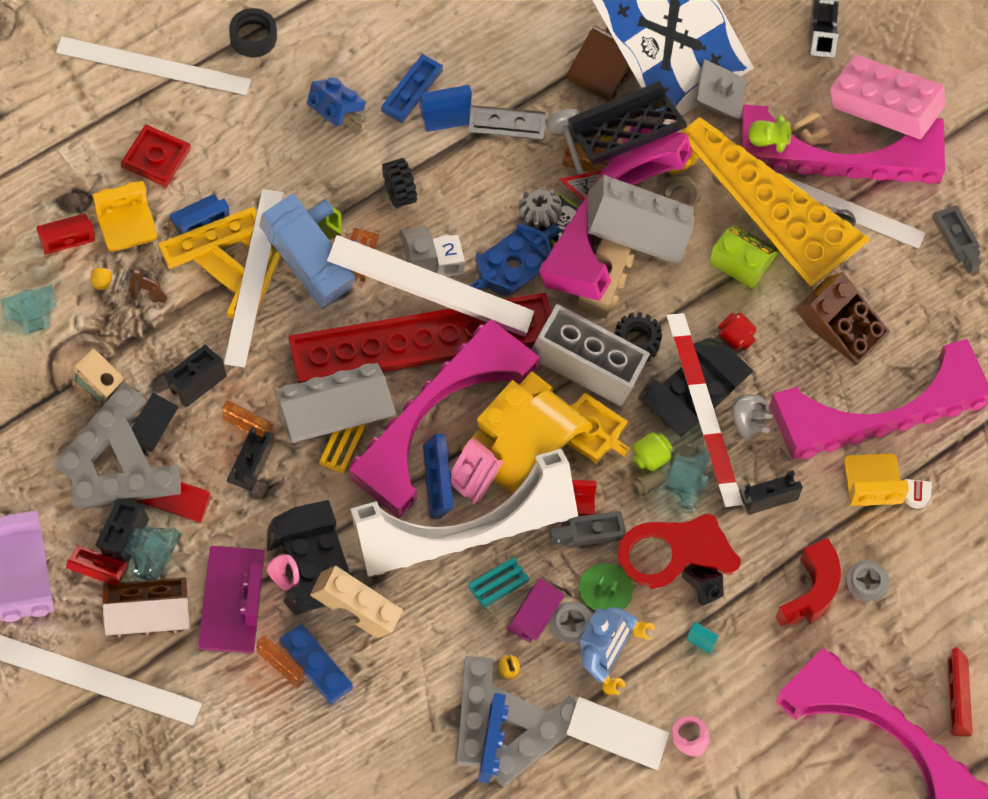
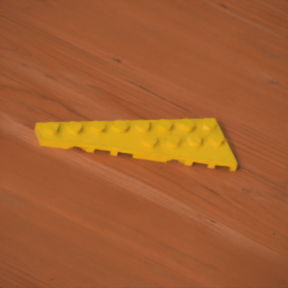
M699 117L680 132L688 135L691 149L810 289L870 241L866 234L857 230L851 223L840 218L831 209L813 199L807 192L790 180L775 172L763 161L758 160L745 151L743 147L725 137L723 133Z

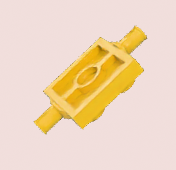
M584 393L577 402L570 405L591 422L593 428L588 434L584 432L577 434L566 443L595 464L611 449H614L623 457L627 456L631 447L618 440L620 434L627 427V420L587 393Z

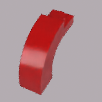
M828 538L804 548L800 560L811 577L812 589L807 594L779 607L775 618L780 627L787 623L794 625L800 622L804 616L808 623L812 624L821 618L831 606L840 584L841 566L837 552Z

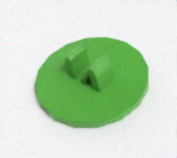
M608 563L597 564L587 569L581 577L579 594L585 606L593 612L598 608L604 610L612 607L625 609L632 599L633 585L631 579L627 577L624 570L620 567Z

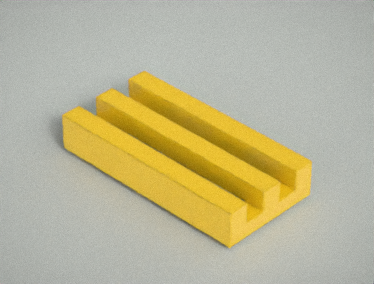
M365 425L346 429L331 462H329L328 459L342 430L333 432L319 465L345 474L364 434ZM352 431L356 432L341 466L337 465Z

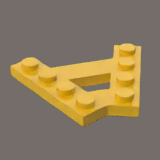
M254 206L158 243V249L168 269L194 260L235 294L227 311V317L234 319L245 268L225 253L222 248L240 241L250 248L257 216ZM271 245L258 310L282 257L273 245Z

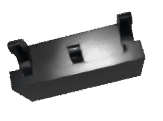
M205 344L165 374L164 377L167 380L171 393L173 395L177 393L181 404L188 407L226 378L227 375L222 358Z
M152 393L132 426L136 439L146 456L154 451L179 406L155 393Z
M254 427L250 429L229 473L228 483L249 491L253 490L273 448V433L265 431L264 435L260 436L256 434Z
M788 471L786 476L750 486V484L743 485L739 492L748 515L797 501L803 487L800 481H794L795 471Z
M117 498L95 544L102 554L110 557L114 555L118 560L126 563L130 562L149 521L143 505Z

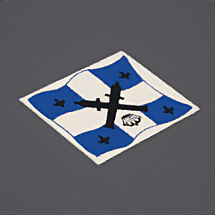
M593 0L641 88L660 81L664 86L665 94L681 116L699 105L695 101L702 61L704 59L739 76H743L754 69L717 0ZM662 107L657 110L663 111L665 107ZM665 119L663 124H670L675 120Z

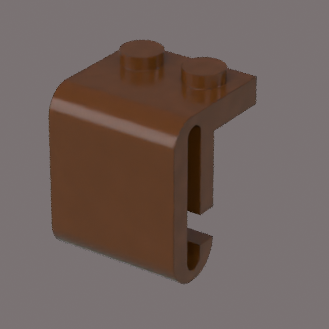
M595 25L591 29L566 78L597 96L611 101L617 95L615 91L619 83H624L631 68L608 27L603 30Z

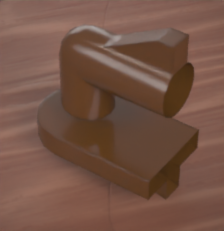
M136 269L130 280L129 290L131 298L136 300L141 288L149 291V297L152 302L160 301L166 303L167 296L161 290L159 282L147 277L143 278V271Z

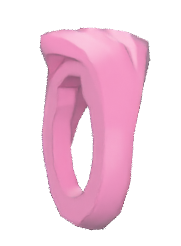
M280 554L274 557L266 567L270 578L278 587L286 591L298 586L299 571L292 556ZM287 563H289V565L292 568V583L286 576Z
M682 717L674 723L672 728V739L675 746L689 756L699 757L703 754L710 738L706 724L697 717ZM687 723L697 725L700 728V737L689 742L681 738L678 730L682 725Z

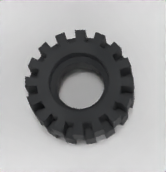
M400 158L383 163L382 175L385 180L384 184L387 187L386 191L393 206L399 208L415 203L417 201L416 185L414 184V177L411 175V169L408 167L405 159Z
M638 312L637 317H634V313H629L628 319L626 316H623L621 322L618 321L614 334L632 343L628 339L630 332L638 331L644 333L647 336V342L634 345L650 353L646 361L648 362L651 360V356L654 358L657 355V351H659L662 340L661 326H657L658 321L656 319L650 321L651 316L648 314L643 318L642 312Z

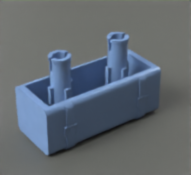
M292 193L262 214L259 227L267 236L270 244L276 248L306 288L308 295L314 299L320 309H323L352 289L356 275L352 270L327 261L333 245L317 223L333 214L334 210L331 204L326 199H323L322 202L307 211L296 195Z

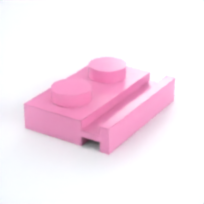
M475 438L468 441L451 470L450 481L451 486L464 497L468 496L473 500L472 503L474 505L482 500L504 463L502 460L498 461L494 457L495 454Z

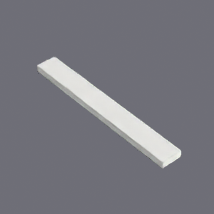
M338 235L327 259L331 263L482 321L488 322L492 319L503 329L524 337L527 334L534 313L533 310Z

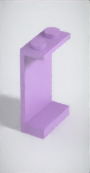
M38 510L1 516L0 621L13 622L21 617L31 615L34 617L45 616L49 612L54 611Z

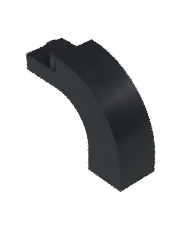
M812 0L809 29L810 55L835 58L839 36L837 30L839 0Z

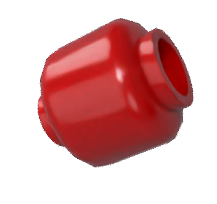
M731 312L718 326L720 329L718 337L733 351H738L741 348L746 351L756 341L753 335L756 333L757 328L743 313L734 314Z

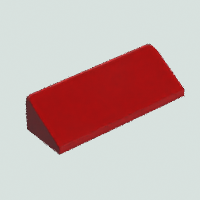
M181 482V494L135 501L201 523L211 501V494L207 490Z
M954 647L947 658L951 734L953 736H972L969 661L959 648Z

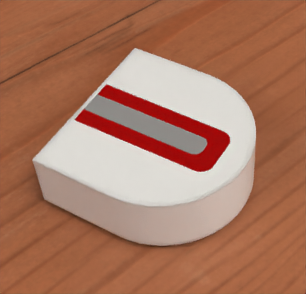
M905 479L908 481L909 487L904 500L905 503L916 509L925 507L931 498L932 482Z

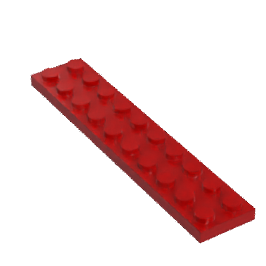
M546 292L504 299L534 311L525 337L506 330L526 347L534 346L551 315ZM450 308L288 336V341L299 384L307 382L311 378H322L333 375L338 371L360 368L364 364L378 363L382 372L452 361L456 356L458 348L463 343H468L473 338L475 330L481 324L485 325L487 322Z

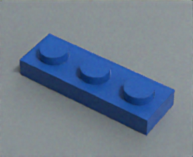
M421 54L382 104L381 112L403 123L419 103L420 93L427 92L443 72V65Z
M436 433L423 444L430 518L440 519L453 509L454 497L451 491V471L448 464L449 449L446 445V436Z
M302 623L279 639L281 646L330 705L353 689V684Z
M494 693L490 703L478 782L489 783L492 774L497 775L500 758H496L497 748H502L505 733L500 731L501 722H506L509 706L504 705L506 697L504 694Z

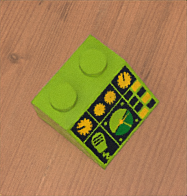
M735 225L727 229L714 245L709 264L753 290L780 252L775 247L740 226Z

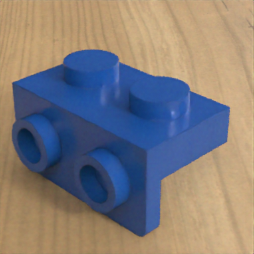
M332 77L327 78V80L312 81L307 100L308 106L335 126L342 125L344 113L364 111L366 101L359 97L357 92L347 88L339 79Z

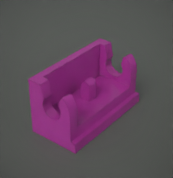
M539 578L506 630L529 643L533 639L537 640L565 594Z

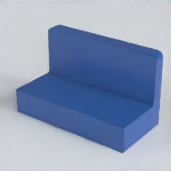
M470 85L420 93L419 107L427 132L469 125L472 99Z
M212 194L170 214V220L181 235L229 216V205L224 198L218 200L217 196Z

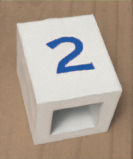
M441 235L438 238H433L437 254V274L445 277L464 274L465 260L459 235Z

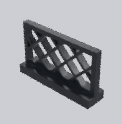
M660 81L568 118L569 129L574 142L579 143L593 165L687 128L686 121L665 94L664 86ZM662 107H665L663 111L657 110ZM642 116L640 120H634L635 118ZM648 117H657L659 119L657 123L648 122ZM665 119L677 121L670 125L663 124ZM615 126H618L617 130H615V129H610V128H613V127H615ZM625 126L636 127L634 132L623 131ZM642 128L652 130L648 134L640 133ZM595 135L594 139H589V138H588V137H591V136ZM602 135L612 136L610 142L600 139ZM619 138L629 139L626 143H617ZM596 147L606 149L599 154H594Z

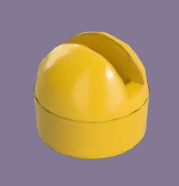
M104 268L93 269L90 278L92 285L98 290L107 289L112 281V272Z
M506 655L500 659L498 672L501 677L513 679L518 676L521 666L517 657ZM507 661H511L513 671H510Z

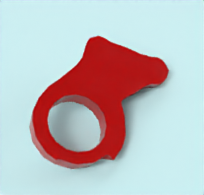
M708 513L687 522H648L637 525L630 529L622 538L617 554L618 563L623 568L627 577L639 585L650 587V589L661 588L672 583L682 573L688 563L714 568L724 575L734 574L741 565L740 557L730 546L725 534L718 525L716 517ZM653 537L666 542L672 550L670 563L664 570L649 575L634 569L629 558L631 550L636 543L642 539Z

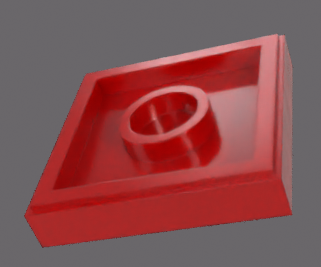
M145 124L121 161V167L167 188L191 150V144Z

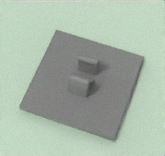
M704 59L702 61L695 102L735 121H739L747 79Z

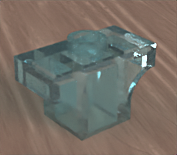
M52 284L34 290H24L17 295L0 299L5 321L19 323L24 335L50 328L48 313L53 307L57 306Z
M700 451L693 458H684L676 455L665 489L675 492L680 496L682 508L692 511L699 490L705 491L709 476L704 474L711 453Z
M137 527L125 548V551L132 556L135 562L133 574L140 580H158L165 565L169 563L171 554L182 534L176 528L156 529L155 527Z

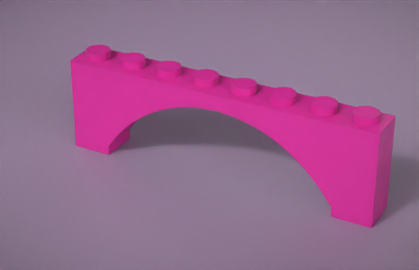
M743 105L741 111L740 146L780 174L785 172L798 173L800 175L844 176L852 179L873 178L875 180L888 179L901 182L917 181L933 184L941 183L945 172L944 118H936L921 140L905 135L892 145L869 153H832L810 146L792 134L790 144L785 146L783 152L778 153L776 144L763 147L755 146L751 143L748 136L749 127L755 121L764 120L776 123V120L768 112V106Z
M631 127L629 132H634L636 127ZM642 128L640 133L648 134L652 130ZM674 132L613 157L605 169L601 171L598 180L603 175L622 182L636 185L664 172L675 169L682 170L693 153L688 135ZM623 138L621 144L628 142L629 139ZM588 195L582 205L577 208L571 222L566 225L564 233L558 242L554 244L547 259L541 264L539 272L545 288L600 301L609 287L611 279L606 264L600 263L593 254L594 235L588 233Z
M492 319L485 325L481 324L475 330L473 338L458 348L456 356L452 361H446L440 367L437 377L433 381L428 380L423 385L421 394L415 400L413 398L410 399L403 408L404 412L398 418H392L386 425V431L380 437L376 436L367 447L368 450L362 456L358 455L349 466L350 480L399 519L417 500V490L411 486L408 474V454L414 433L428 411L449 394L462 388L486 382H511L512 380L521 384L531 371L535 373L539 368L540 357Z
M968 339L944 345L938 357L941 362L939 372L932 384L914 401L892 411L878 414H856L839 411L812 400L801 393L798 387L773 393L769 406L792 460L797 458L808 459L818 452L825 450L826 452H832L846 444L857 445L867 438L874 436L875 438H881L895 430L906 431L916 424L923 422L924 424H930L940 417L947 415L948 417H954L968 409L979 410L985 407L988 403V382Z
M822 648L779 692L776 703L796 720L800 716L810 714H844L869 721L889 732L906 747L915 759L924 777L929 799H988V785L985 782L978 781L970 774L969 769L963 763L956 762L951 758L942 745L935 744L930 740L921 727L910 723L899 708L889 705L878 690L868 687L862 681L860 675L853 670L847 669L833 652H828Z

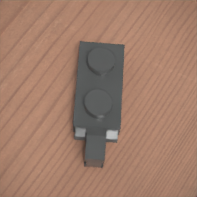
M955 205L934 212L932 219L957 261H963L969 273L979 271L980 264H982L978 257L980 255V244L958 206Z
M621 511L570 518L568 521L562 522L561 527L550 528L549 539L551 545L565 543L566 547H577L620 541L625 536L626 529Z

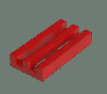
M80 545L76 547L66 564L67 569L116 587L119 585L120 580L123 579L124 574L127 573L129 563Z

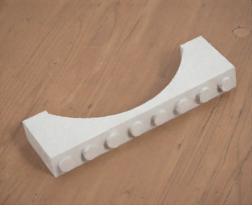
M562 449L535 456L536 463L530 474L510 498L490 513L467 523L445 527L415 525L389 515L379 508L377 501L351 508L360 555L368 577L381 575L401 567H409L421 561L433 560L442 555L460 552L466 548L488 544L497 539L512 537L518 533L540 529L549 524L564 522L570 518L577 517L578 512L570 466Z

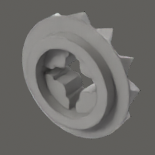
M867 560L853 564L848 570L845 579L847 590L851 591L855 599L860 598L865 603L873 600L877 602L881 597L885 596L890 584L886 570L878 563ZM867 573L870 582L874 583L870 585L868 590H866L865 583L860 582L864 580Z
M562 603L557 607L550 619V629L554 633L555 638H559L565 644L575 643L577 645L590 622L592 614L587 607L580 603ZM568 614L573 622H578L574 632L570 626L564 625L567 623Z

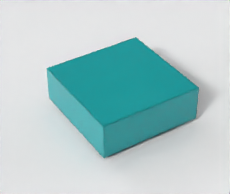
M695 622L689 631L687 641L711 654L719 636Z

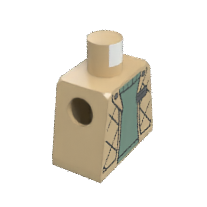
M93 348L75 366L72 385L102 408L121 384L125 382V379Z

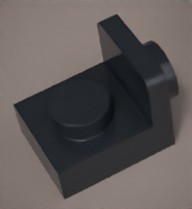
M691 564L682 571V578L698 591V603L702 606L724 596L723 574L717 569Z

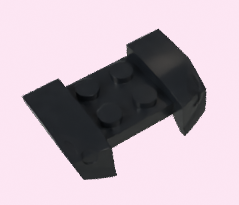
M709 337L694 343V347L713 408L715 409L731 395L753 370L730 347ZM680 367L663 384L654 378L645 385L638 396V399L655 412L681 438L691 428L699 424L683 367Z
M329 500L294 507L274 517L267 529V551H272L282 545L284 554L292 556L298 567V586L290 588L287 596L283 599L284 603L295 615L327 607L310 596L322 571L337 566L355 578L354 573L349 572L335 530L337 523ZM288 563V566H289V569H290V572H291V575H292V578H293L292 568H291V566H290L289 563Z

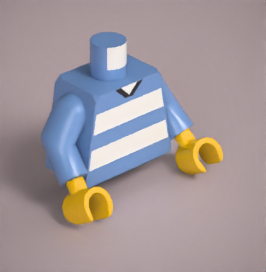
M618 607L607 608L606 610L596 609L580 639L583 667L599 683L603 682V691L607 695H620L616 687H625V683L621 678H610L608 675L628 640L631 630L633 629L635 637L650 639L645 634L646 628L655 630V626L652 623L637 622L638 619Z

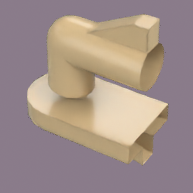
M813 110L804 119L791 126V134L801 131L798 137L802 142L810 146L830 145L833 142L825 128L812 135L806 127L814 124L820 117L818 112L814 113Z

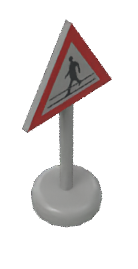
M565 109L548 117L546 126L552 133L565 134L578 175L560 178L558 181L583 203L588 195V191L600 177L602 170L584 173L568 124V118L579 114V111L576 109Z

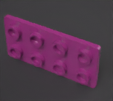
M210 546L198 644L200 650L254 653L265 557L264 550Z

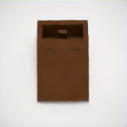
M844 272L826 277L795 308L796 312L813 332L855 365H858L890 332Z

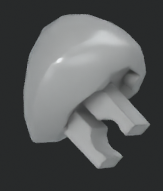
M753 394L742 395L736 398L732 404V417L741 436L747 440L757 431L769 433L770 428L764 427L766 420L772 419V414H769L770 409L767 401Z

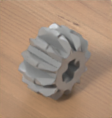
M544 186L541 190H536L532 187L531 193L524 192L523 199L519 200L518 207L520 210L519 217L525 221L526 226L534 225L535 229L538 230L540 226L548 229L549 223L557 224L558 217H561L562 207L561 199L559 196H555L553 189L546 192Z

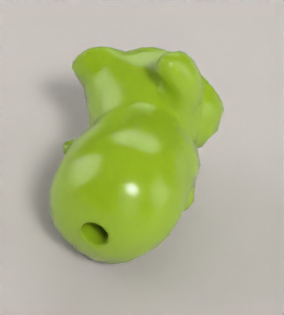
M782 115L776 118V123L764 120L755 121L748 130L749 140L753 145L759 147L776 144L777 152L781 153L784 151L785 146L791 142L790 123Z

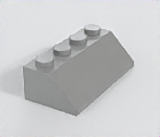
M603 175L588 191L589 234L675 264L681 262L694 228V211L692 206Z
M556 304L532 348V351L540 357V364L621 407L650 355L649 352L559 304Z
M378 363L364 364L360 368L338 371L333 375L311 378L307 382L288 384L274 390L279 417L292 443L396 415L385 376Z

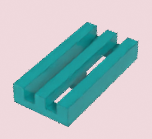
M513 557L469 583L468 588L484 609L528 583L529 577L527 574H524L523 568L518 566L517 560ZM511 568L513 569V570H511L510 572L506 573L505 575L501 576L500 578L496 579L495 581L491 582L490 584H488V585L484 586L483 588L477 590L479 587L483 586L484 584L488 583L489 581L493 580L494 578L500 576L501 574L505 573L506 571L510 570ZM513 577H519V579L513 581L512 583L508 584L507 586L503 587L502 589L498 590L497 592L493 593L487 598L484 599L482 597L486 593L501 586L503 583L507 582Z

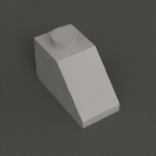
M422 226L400 230L407 262L436 273L437 254L432 234L427 227Z

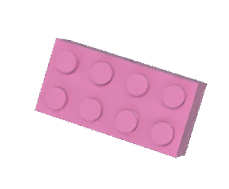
M856 54L830 87L834 109L920 140L946 106L943 84Z

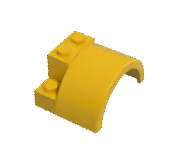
M531 371L520 385L512 380L477 418L479 430L471 439H477L495 454L494 457L498 461L502 460L504 462L493 481L512 496L530 474L536 463L535 456L561 449L577 434L581 432L588 434L593 426L591 422L554 394L549 384Z

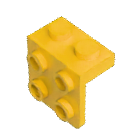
M143 181L129 182L121 187L103 189L98 193L92 194L94 211L108 251L115 252L157 240L158 233L147 204L146 188Z
M895 454L848 455L845 457L844 468L850 506L903 504L909 487L907 480H900L898 460Z

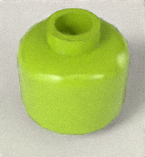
M650 432L633 444L634 456L631 458L638 469L642 470L644 468L651 472L659 467L661 468L670 461V452L673 449L663 434L659 433L657 435Z

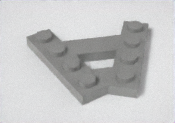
M126 382L121 384L53 464L72 480L73 506L76 509L115 504L117 498L135 501L181 494L180 467L178 465L151 468L128 421L145 403L146 399ZM111 444L124 472L99 476L93 462Z
M465 656L457 765L480 767L490 703L494 693L506 695L504 705L509 706L505 723L524 732L508 746L502 745L501 749L497 748L496 758H500L497 775L492 774V776L504 788L568 736L567 731L576 702L569 696L553 710L547 712L492 685L493 658Z

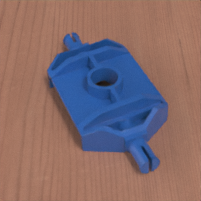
M518 223L517 230L482 255L476 254L475 262L479 278L468 286L479 290L485 287L499 295L510 296L540 274L541 264L551 253L550 239L561 233L560 228L554 223L545 231H540ZM509 260H517L521 265L517 268H512L507 265V262Z

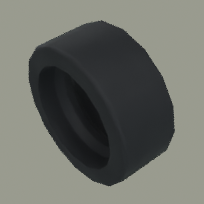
M248 8L238 12L231 19L229 25L232 47L242 56L251 58L268 54L275 47L277 41L276 21L272 15L258 8ZM257 24L266 28L268 35L260 41L251 42L241 38L238 31L246 25Z

